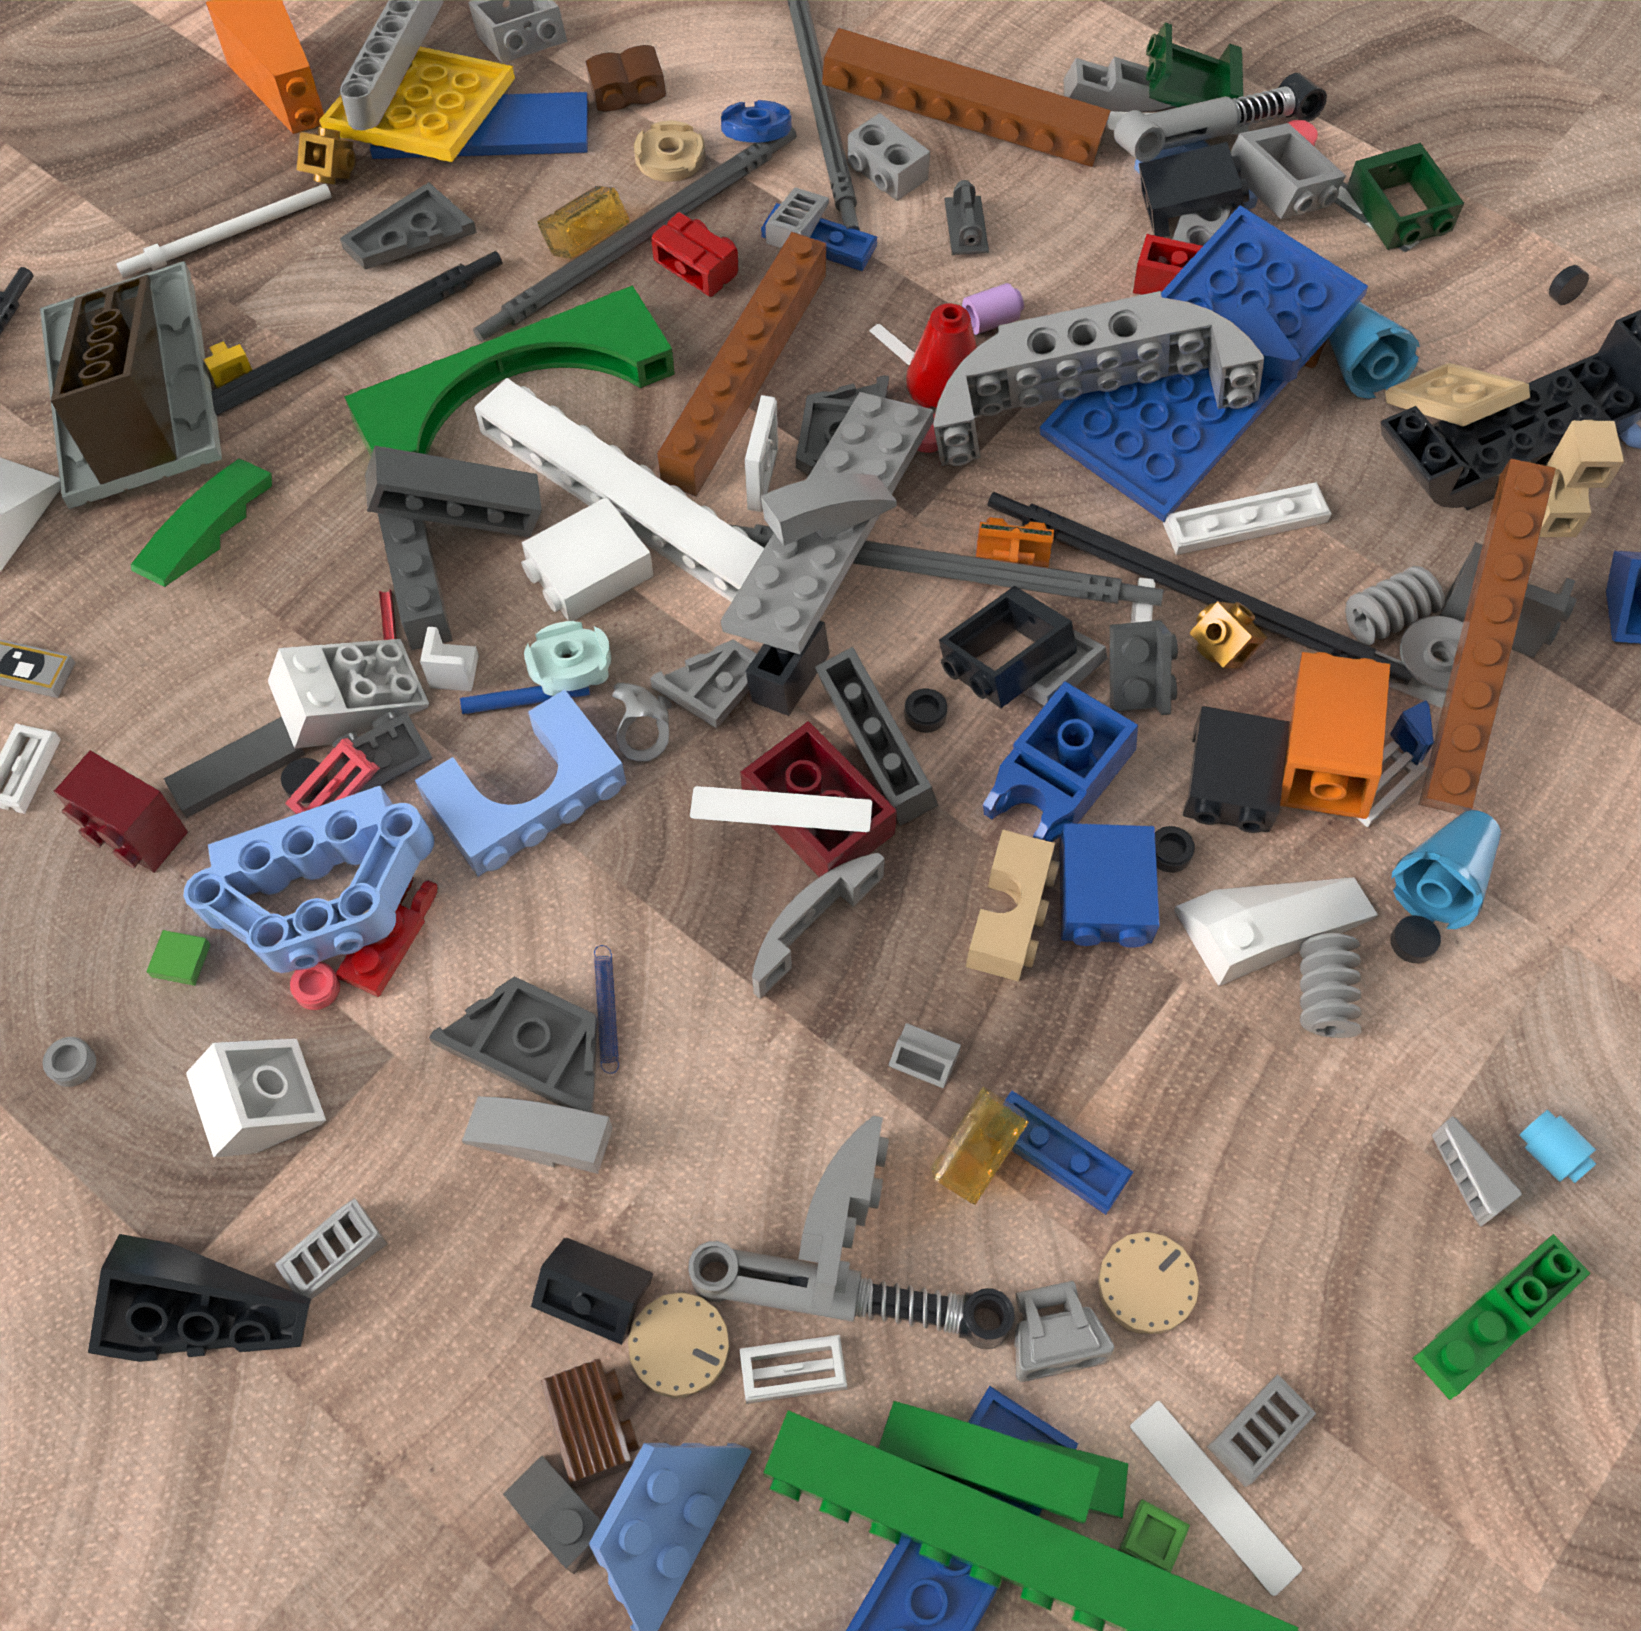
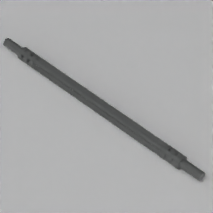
M787 0L835 207L841 212L843 225L846 226V229L853 228L860 231L855 211L857 200L830 89L828 86L822 85L824 64L808 0Z
M791 127L787 136L780 139L753 143L503 304L500 312L473 328L475 336L479 341L483 342L509 324L515 326L652 237L659 228L667 225L668 221L678 212L686 215L772 159L774 152L796 139V131Z
M728 524L731 527L741 528L751 540L763 548L766 547L774 533L770 526L756 524L754 528ZM872 541L864 542L852 563L1009 588L1016 586L1022 590L1118 604L1119 600L1161 606L1164 589L1124 584L1120 578Z

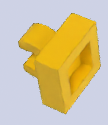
M222 341L209 347L213 355L203 359L216 388L252 370L246 353L240 344L228 349L225 342Z

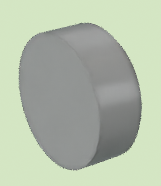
M65 1037L57 1040L47 1049L43 1057V1069L46 1075L55 1083L64 1087L77 1086L85 1082L92 1075L96 1067L95 1052L85 1041L77 1037Z

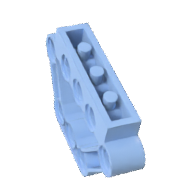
M380 785L208 844L211 867L199 871L187 881L183 896L186 903L207 925L214 929H226L246 943L274 972L286 973L297 969H309L317 965L318 962L340 954L355 953L361 950L363 946L378 942L389 935L396 923L395 911L420 861L425 859L434 847V835L414 806L407 803L393 804ZM344 862L351 865L361 864L350 886L342 892L339 898L330 901L321 898L309 899L302 903L295 913L284 917L279 914L269 913L246 897L259 891L268 895L276 894L284 890L291 880L300 877L310 880L320 879L327 875L333 866Z

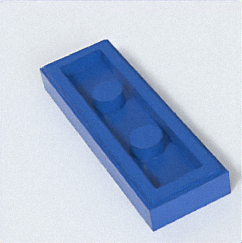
M776 203L773 210L766 219L765 223L761 227L762 238L766 239V224L770 219L771 215L780 206L779 203ZM820 218L810 236L812 239L826 243L827 260L862 272L877 247L878 238L853 228L846 229L844 225Z
M1014 1091L1009 1093L985 1128L984 1133L1105 1215L1134 1173L1125 1165Z

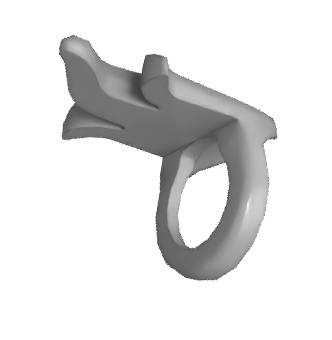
M628 683L615 684V691L612 697L623 701L627 709L617 729L616 741L620 751L627 758L635 761H649L657 758L665 750L669 742V714L667 709H671V701L660 695L656 699L647 689ZM640 716L655 718L659 730L656 743L645 750L632 748L625 739L628 727Z

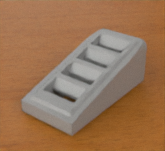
M795 187L766 224V244L782 248L791 232L810 238L829 204V198Z
M1452 1116L1432 1134L1464 1200L1480 1227L1522 1195L1518 1187L1456 1117Z
M354 1198L333 1213L275 1265L293 1292L313 1299L385 1247L387 1242L363 1207ZM353 1224L362 1236L355 1244L346 1232V1229ZM336 1236L346 1249L340 1257H338L329 1243ZM318 1249H321L330 1263L324 1270L321 1269L312 1255ZM302 1261L305 1262L314 1276V1279L308 1284L305 1283L295 1268Z
M1277 1374L1207 1448L1244 1487H1247L1274 1461L1316 1413ZM1275 1393L1298 1415L1292 1422L1270 1400ZM1262 1407L1284 1429L1280 1435L1257 1413ZM1249 1420L1271 1442L1267 1449L1245 1427ZM1236 1434L1258 1455L1254 1462L1232 1441Z

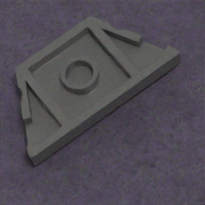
M879 376L876 379V384L858 389L852 383L841 386L835 391H822L807 395L796 453V468L808 475L811 473L859 392L887 398L889 376Z
M515 976L496 988L490 997L480 999L465 1009L466 1015L444 1030L438 1027L429 1036L432 1044L563 1107L593 1113L598 1024L596 1014Z

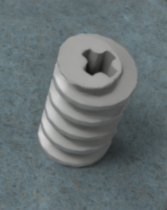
M1412 566L1404 570L1403 573L1400 572L1390 577V579L1377 583L1376 586H1371L1363 590V592L1350 596L1346 602V620L1350 631L1356 639L1363 644L1371 645L1375 643V638L1384 639L1389 636L1390 632L1395 633L1402 630L1404 625L1410 626L1417 619L1429 617L1431 612L1436 613L1443 610L1445 596L1438 580L1428 570L1420 566Z
M1339 933L1319 934L1305 940L1300 947V954L1303 958L1300 964V971L1303 975L1300 981V988L1303 992L1300 998V1006L1304 1010L1300 1015V1023L1304 1029L1311 1033L1330 1038H1351L1362 1033V1028L1359 1024L1348 1021L1361 1016L1360 1007L1349 1004L1361 998V991L1350 986L1359 983L1361 980L1360 972L1350 969L1361 963L1360 956L1350 951L1361 946L1360 942L1354 937Z

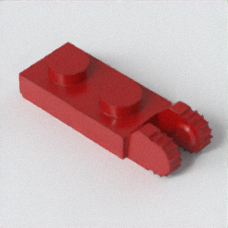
M412 877L395 911L396 923L393 930L380 941L363 946L361 950L355 953L347 954L335 973L338 979L376 997L381 996L425 923L424 917L438 893V885L432 881L425 880L414 895L411 908L409 909L401 904L412 887L414 878Z

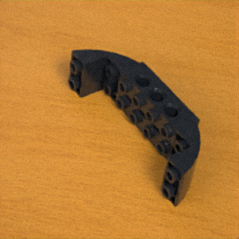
M1641 310L1616 320L1598 353L1527 383L1529 384L1530 398L1465 426L1444 420L1431 424L1418 407L1414 406L1383 419L1380 423L1381 434L1388 446L1434 503L1448 508L1465 507L1467 511L1495 498L1500 474L1510 459L1546 466L1572 421H1614L1619 436L1641 420Z

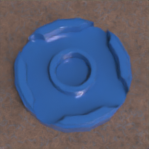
M754 101V107H745V102H738L728 106L721 113V131L727 137L737 141L768 142L787 136L792 127L790 110L784 105L772 101Z

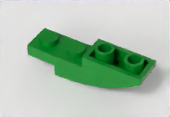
M1552 1234L1445 1326L1412 1359L1442 1393L1451 1400L1460 1394L1516 1340L1539 1323L1591 1273Z

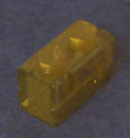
M595 186L554 211V214H549L537 221L538 227L553 256H563V258L569 259L630 222L616 189L604 186Z
M983 1086L946 1143L948 1150H942L931 1167L933 1179L968 1202L976 1205L1029 1123L1025 1113Z

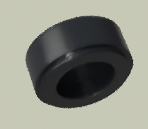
M1572 265L1563 269L1552 281L1549 288V296L1560 305L1572 302L1587 286L1589 274L1578 265Z
M923 688L912 692L905 702L904 717L907 724L912 729L923 733L938 730L946 721L948 708L946 699L941 693L933 689Z
M300 758L292 761L284 768L281 774V784L289 798L319 766L320 763L311 758ZM327 775L302 803H311L328 784Z
M1175 826L1162 827L1155 832L1157 868L1169 873L1185 869L1189 865L1195 851V844L1190 834L1182 828Z
M1412 915L1399 921L1391 933L1390 941L1394 952L1401 959L1418 964L1428 961L1436 953L1441 944V935L1432 921L1422 916Z

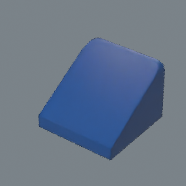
M1427 700L1403 711L1390 733V736L1399 745L1404 753L1407 751L1413 756L1411 762L1416 766L1423 762L1434 744L1430 707Z

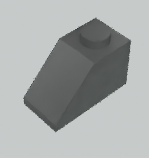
M542 1455L503 1495L568 1571L575 1574L594 1554L589 1542L601 1520Z

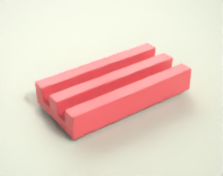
M344 738L285 804L296 814L322 806L350 774L359 767L362 771L335 801L354 795L364 787L380 768L374 762L370 763L366 759L367 756L361 750H356L353 747L354 743L348 738ZM346 754L350 760L308 807L305 808L301 804L302 801Z

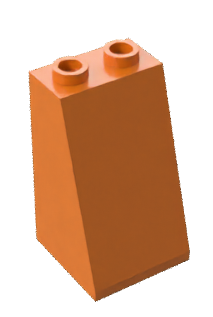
M283 0L207 1L206 5L228 66L293 134L321 126L319 120L324 115L309 63Z
M1302 652L1287 740L1280 806L1367 819L1382 773L1390 664L1376 662L1368 658L1351 659L1332 656L1324 652Z

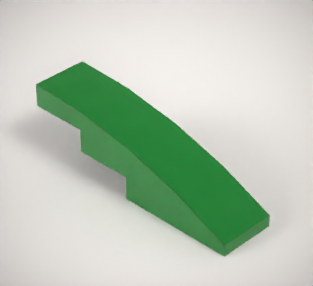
M238 458L206 482L174 512L131 563V571L166 587L220 550V535L247 517L246 504L272 487V473Z
M893 1401L878 1447L883 1451L975 1490L979 1488L1027 1507L1033 1505L1081 1524L1086 1522L1100 1467L1050 1449L897 1401Z

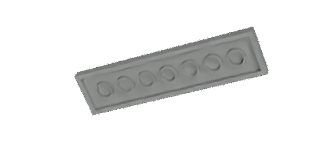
M859 392L807 479L836 474L857 473L876 475L892 494L934 422L933 409ZM880 514L825 540H822L819 534L814 532L783 546L775 533H773L720 620L723 632L801 654Z

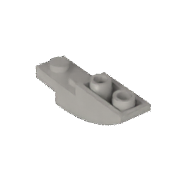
M872 1116L847 1139L827 1166L815 1190L808 1209L798 1258L818 1263L810 1308L831 1312L834 1293H845L850 1262L840 1261L842 1247L852 1249L856 1225L865 1227L868 1208L878 1209L883 1179L874 1178L875 1166H885L889 1138L880 1137L883 1117Z

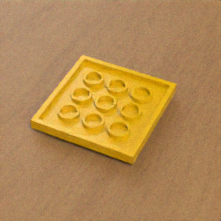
M420 46L384 116L376 127L368 130H356L350 127L341 95L321 117L319 122L322 128L341 131L340 137L344 139H352L375 146L388 147L406 153H414L441 161L453 162L514 81V69L511 65Z

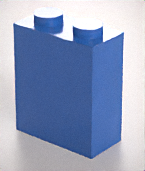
M1064 823L1059 841L1061 940L1073 941L1080 946H1093L1100 942H1119L1124 947L1135 948L1144 946L1147 943L1152 944L1160 926L1154 826Z

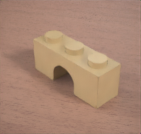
M1582 420L1570 423L1546 465L1555 467L1556 471L1539 537H1577L1591 515L1588 496L1589 488H1608L1624 463L1614 421Z
M1002 830L991 869L988 888L1007 893L1014 899L1017 907L1006 913H995L980 909L969 948L967 968L1019 981L1023 966L1033 967L1039 941L1030 939L1033 926L1043 928L1049 901L1041 899L1044 886L1053 888L1060 863L1059 861L1051 860L1055 843Z

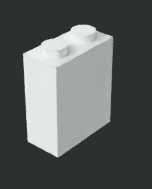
M607 497L522 542L526 560L522 561L521 564L527 577L533 584L539 581L544 588L542 592L550 608L554 612L560 610L568 621L580 618L654 576L650 551Z

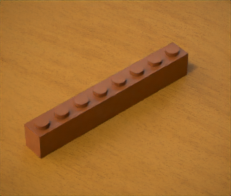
M841 28L837 29L824 56L822 85L1089 167L1094 165L1111 110Z
M794 232L790 233L658 451L660 480L669 486L675 485L688 494L698 495L826 277V243Z
M1510 459L1500 474L1418 805L1458 815L1473 808L1556 471L1555 467Z

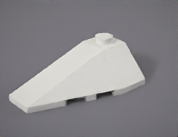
M1354 877L1218 889L1180 904L1174 909L1218 986L1299 952L1302 943L1310 937L1326 933L1341 934L1378 916Z

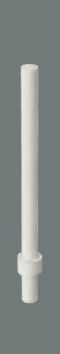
M325 183L159 247L158 244L146 247L143 249L144 253L116 263L123 278L148 268H152L154 271L167 266L166 261L332 198Z

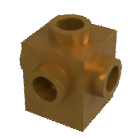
M318 127L317 134L300 132L297 170L314 174L313 181L335 185L336 178L350 179V172L355 166L353 141L340 139L341 131Z
M1216 602V604L1208 605L1199 613L1196 618L1198 624L1189 632L1199 643L1196 646L1197 650L1207 660L1213 663L1217 661L1223 668L1239 669L1268 638L1253 623L1255 620L1253 613L1239 602L1235 604Z

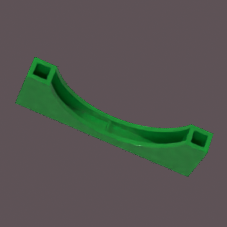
M632 285L518 330L508 332L479 345L469 347L448 357L435 360L409 372L399 374L378 384L360 389L357 392L344 396L352 421L370 456L374 446L428 455L438 431L456 409L476 393L506 378L542 369L579 368L610 374L628 381L638 388H642L675 375L673 352L670 344Z

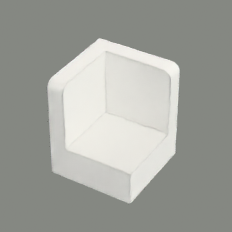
M428 627L420 663L429 687L472 691L479 657L476 646L443 644L438 628Z

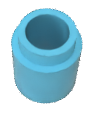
M1548 1109L1519 1135L1528 1144L1525 1149L1559 1182L1568 1176L1576 1183L1596 1165L1589 1157L1596 1149L1561 1115L1556 1118Z

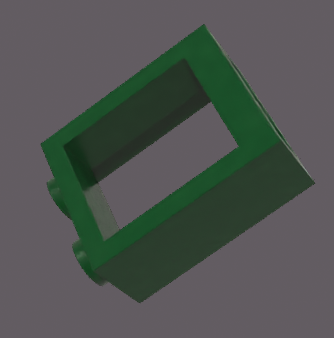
M1421 142L1355 161L1346 188L1387 250L1403 245H1411L1417 241L1434 236H1442L1453 231L1464 205L1462 199ZM1410 183L1427 207V210L1400 217L1382 190Z

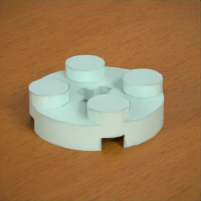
M576 621L559 622L541 629L535 634L537 641L531 647L527 644L524 651L530 678L542 686L545 694L555 696L563 690L573 691L605 682L609 676L608 668L612 658L608 638L601 629L595 626V632L583 629L582 622ZM571 653L572 657L563 658V655Z

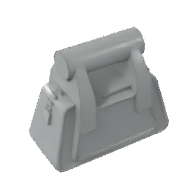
M1074 1281L1016 1293L1017 1306L1023 1317V1321L1017 1324V1328H1015L1014 1347H1016V1377L1020 1382L1098 1366L1109 1361L1114 1350V1344L1094 1311L1089 1307H1082ZM1064 1304V1312L1039 1317L1037 1309Z

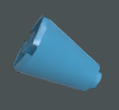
M1362 302L1356 305L1328 337L1344 381L1357 397L1375 398L1376 396L1373 392L1383 389L1387 390L1394 385L1404 382L1409 378L1419 360L1416 350L1417 346L1420 347L1413 333Z
M1477 810L1465 811L1404 856L1392 871V878L1395 877L1396 887L1393 890L1395 897L1405 910L1411 915L1422 916L1432 922L1436 920L1449 923L1446 929H1458L1469 925L1480 913L1501 837V829L1498 823L1484 812Z

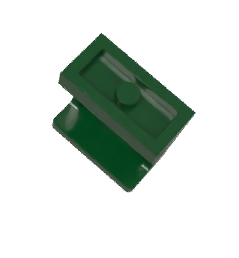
M1166 22L1158 34L1151 36L1146 49V55L1149 56L1146 80L1149 81L1150 99L1178 108L1225 96L1230 99H1237L1243 96L1242 47L1229 43L1221 57L1217 59L1172 43V24Z

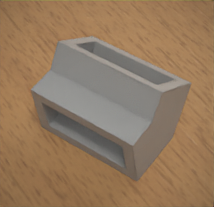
M906 1023L901 1036L897 1040L888 1066L944 1088L959 1056L961 1045Z

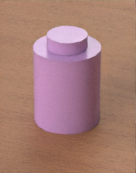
M1005 283L965 297L962 307L969 312L974 335L995 329L998 325L1019 320L1020 313L1024 309V302L1020 291L1017 288L1014 289L1009 283Z

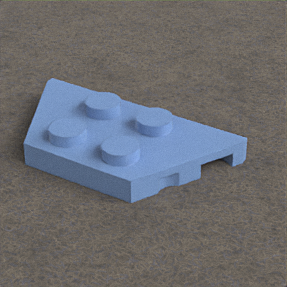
M667 1443L643 1444L589 1542L599 1565L607 1570L608 1584L616 1600L624 1604L633 1622V1625L630 1626L632 1631L659 1630L752 1452L748 1448L736 1443H727V1446H707L702 1443H683L680 1446H672Z

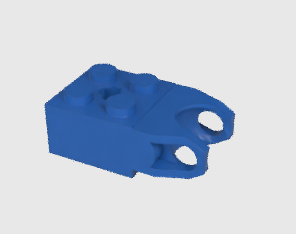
M1064 681L1015 741L1013 750L1001 763L995 785L983 804L984 815L992 820L999 814L1008 811L1012 806L1021 803L1032 804L1043 812L1041 822L1033 838L1049 842L1060 838L1064 823L1078 824L1136 751L1138 724Z

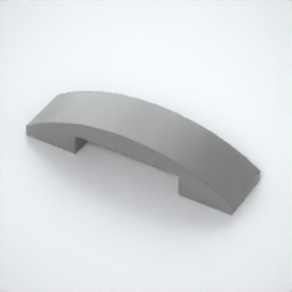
M874 853L862 856L835 867L809 884L785 907L768 931L755 961L752 974L753 993L759 999L792 968L791 950L788 947L835 900L841 896L854 907L883 878L885 858L882 855Z

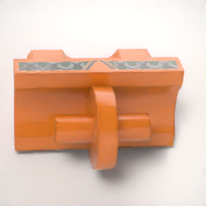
M989 517L986 522H980L975 557L1049 568L1054 530L1047 529L1045 523L1029 522L1022 527L1008 525L1003 518Z

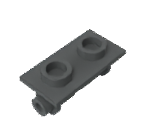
M961 180L954 188L953 197L944 198L952 255L989 253L981 196H976L975 186L970 181Z

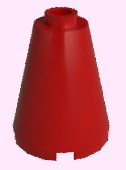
M953 303L942 304L936 307L930 315L906 374V387L909 394L921 407L929 409L930 406L937 407L950 377L961 362L977 348L970 314L964 307Z

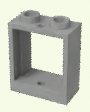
M473 0L468 2L478 38L501 63L567 42L560 9L553 0H509L508 7H503L505 0Z
M1289 123L1240 133L1231 150V155H1238L1240 160V179L1246 178L1248 188L1280 219L1329 207L1337 199L1339 188L1346 177L1342 171Z

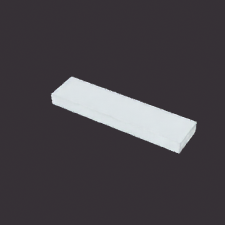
M1317 482L1170 513L1166 517L1165 523L1163 522L1175 554L1179 555L1327 523L1331 512Z

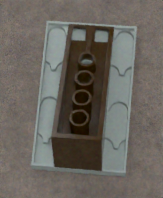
M185 261L40 308L61 494L69 509L84 505L87 501L93 502L123 492L126 488L128 490L163 479V476L169 477L200 467L203 463L206 465L222 459L210 376L207 373L203 360L205 359L201 322L197 313L195 289L191 281V273Z

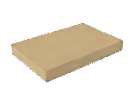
M1447 363L1385 390L1387 404L1404 409L1417 406L1424 415L1465 426L1530 398L1529 384Z

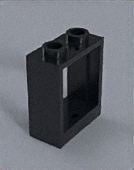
M1013 586L939 639L943 656L941 664L947 675L954 680L959 679L971 687L979 698H986L999 708L1007 705L1077 653L1072 621L1016 586ZM1014 630L1034 642L996 671L976 659Z

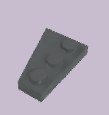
M428 182L342 236L340 241L343 249L366 270L477 232L474 221Z

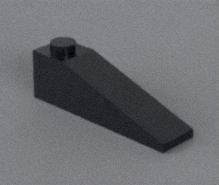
M119 1234L101 1267L88 1353L145 1362L158 1360L160 1354L187 1352L188 1357L205 1356L209 1349L233 1347L238 1352L301 1347L311 1298L172 1243Z

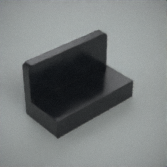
M564 1238L541 1266L531 1307L622 1345L630 1333L638 1301L650 1286L653 1273L572 1239Z

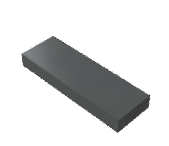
M280 717L163 779L181 811L188 818L306 754L302 747L294 749L283 718Z

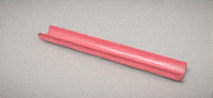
M390 589L386 593L379 591L384 640L394 639V633L395 639H397L392 590Z

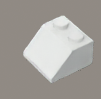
M297 1039L213 1043L186 1072L213 1157L258 1153L321 1126L326 1121Z

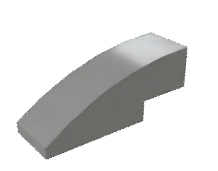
M1115 56L1108 67L1075 58L1063 79L1065 97L1114 112H1129L1132 110L1142 112L1174 107L1149 98V81L1146 80L1147 66Z
M836 474L811 478L761 495L764 520L783 546L814 532H817L822 540L828 539L897 507L896 499L876 475Z
M478 1096L462 1142L466 1145L555 1167L557 1163L598 1174L613 1128L609 1117L591 1112L520 1099Z

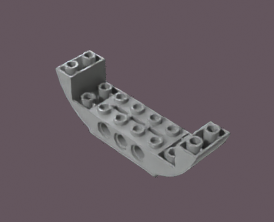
M1161 291L998 325L999 333L979 345L968 355L948 380L938 401L933 426L941 466L949 464L961 466L969 463L971 460L980 458L974 416H993L999 414L1002 410L1017 407L1032 408L1045 401L1060 398L1070 400L1084 393L1098 390L1104 392L1113 391L1122 385L1137 382L1152 383L1161 377L1175 374L1191 375L1204 368L1209 370L1217 408H1243L1259 399L1264 356L1252 340L1228 319L1210 309L1187 301L1162 298Z

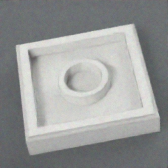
M761 395L745 456L747 510L762 511L761 495L768 493L778 453L777 401L775 397Z

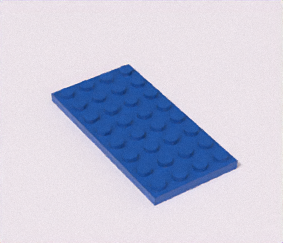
M1240 205L1161 292L1162 298L1190 302L1210 309L1220 316L1258 297L1266 309L1271 308L1275 312L1280 323V329L1287 339L1293 338L1298 344L1302 355L1299 371L1364 298L1368 285ZM1208 368L1200 369L1191 375L1175 374L1161 377L1152 383L1137 382L1122 385L1113 391L1104 392L1098 390L1081 394L1074 399L1064 400L1039 427L1040 435L1165 523L1168 514L1173 513L1288 382L1261 377L1258 401L1238 409L1230 407L1217 408Z

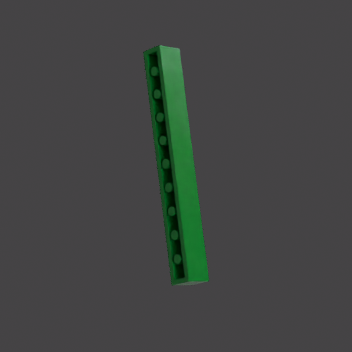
M789 1410L786 1413L763 1472L764 1477L773 1480L769 1490L781 1496L799 1502L802 1493L822 1501L819 1511L832 1518L849 1523L851 1515L870 1522L871 1526L868 1532L885 1541L899 1545L901 1536L921 1544L919 1555L949 1567L951 1559L954 1558L971 1565L970 1577L1000 1589L1002 1580L1023 1588L1020 1596L1021 1599L1051 1611L1054 1602L1074 1610L1072 1621L1094 1631H1103L1105 1624L1121 1631H1298L1299 1628Z

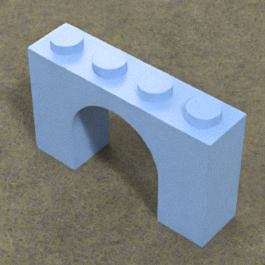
M566 690L561 691L528 711L534 734L558 764L554 781L537 798L514 805L493 802L479 793L453 757L415 780L423 801L478 877L487 871L501 868L512 855L523 848L539 844L545 839L547 833L563 823L569 824L574 822L584 813L585 809L598 801L614 797L621 787L626 784L622 762Z

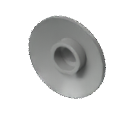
M1430 616L1422 618L1408 627L1401 639L1400 656L1405 668L1416 680L1431 688L1447 691L1463 622L1445 616Z

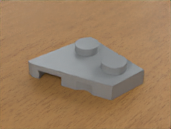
M732 639L716 646L710 653L698 654L685 660V667L663 675L662 671L655 673L650 678L651 686L717 729L748 693L749 686L745 671L756 656V653Z

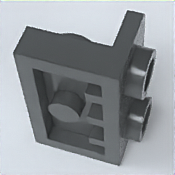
M1161 620L1110 625V707L1112 710L1124 711L1156 707L1161 715L1171 714V700H1176L1177 682L1175 676L1171 675L1172 660L1177 659L1178 644L1175 634H1171Z
M395 711L388 712L373 720L371 724L374 729L358 737L356 732L352 731L332 742L335 748L342 739L348 738L354 743L353 747L356 750H361L367 756L366 759L370 763L374 762L380 768L359 792L382 786L432 759L429 750L407 712L399 716L396 715ZM346 754L334 766L337 772L350 760ZM357 767L344 781L346 787L362 771L361 768Z

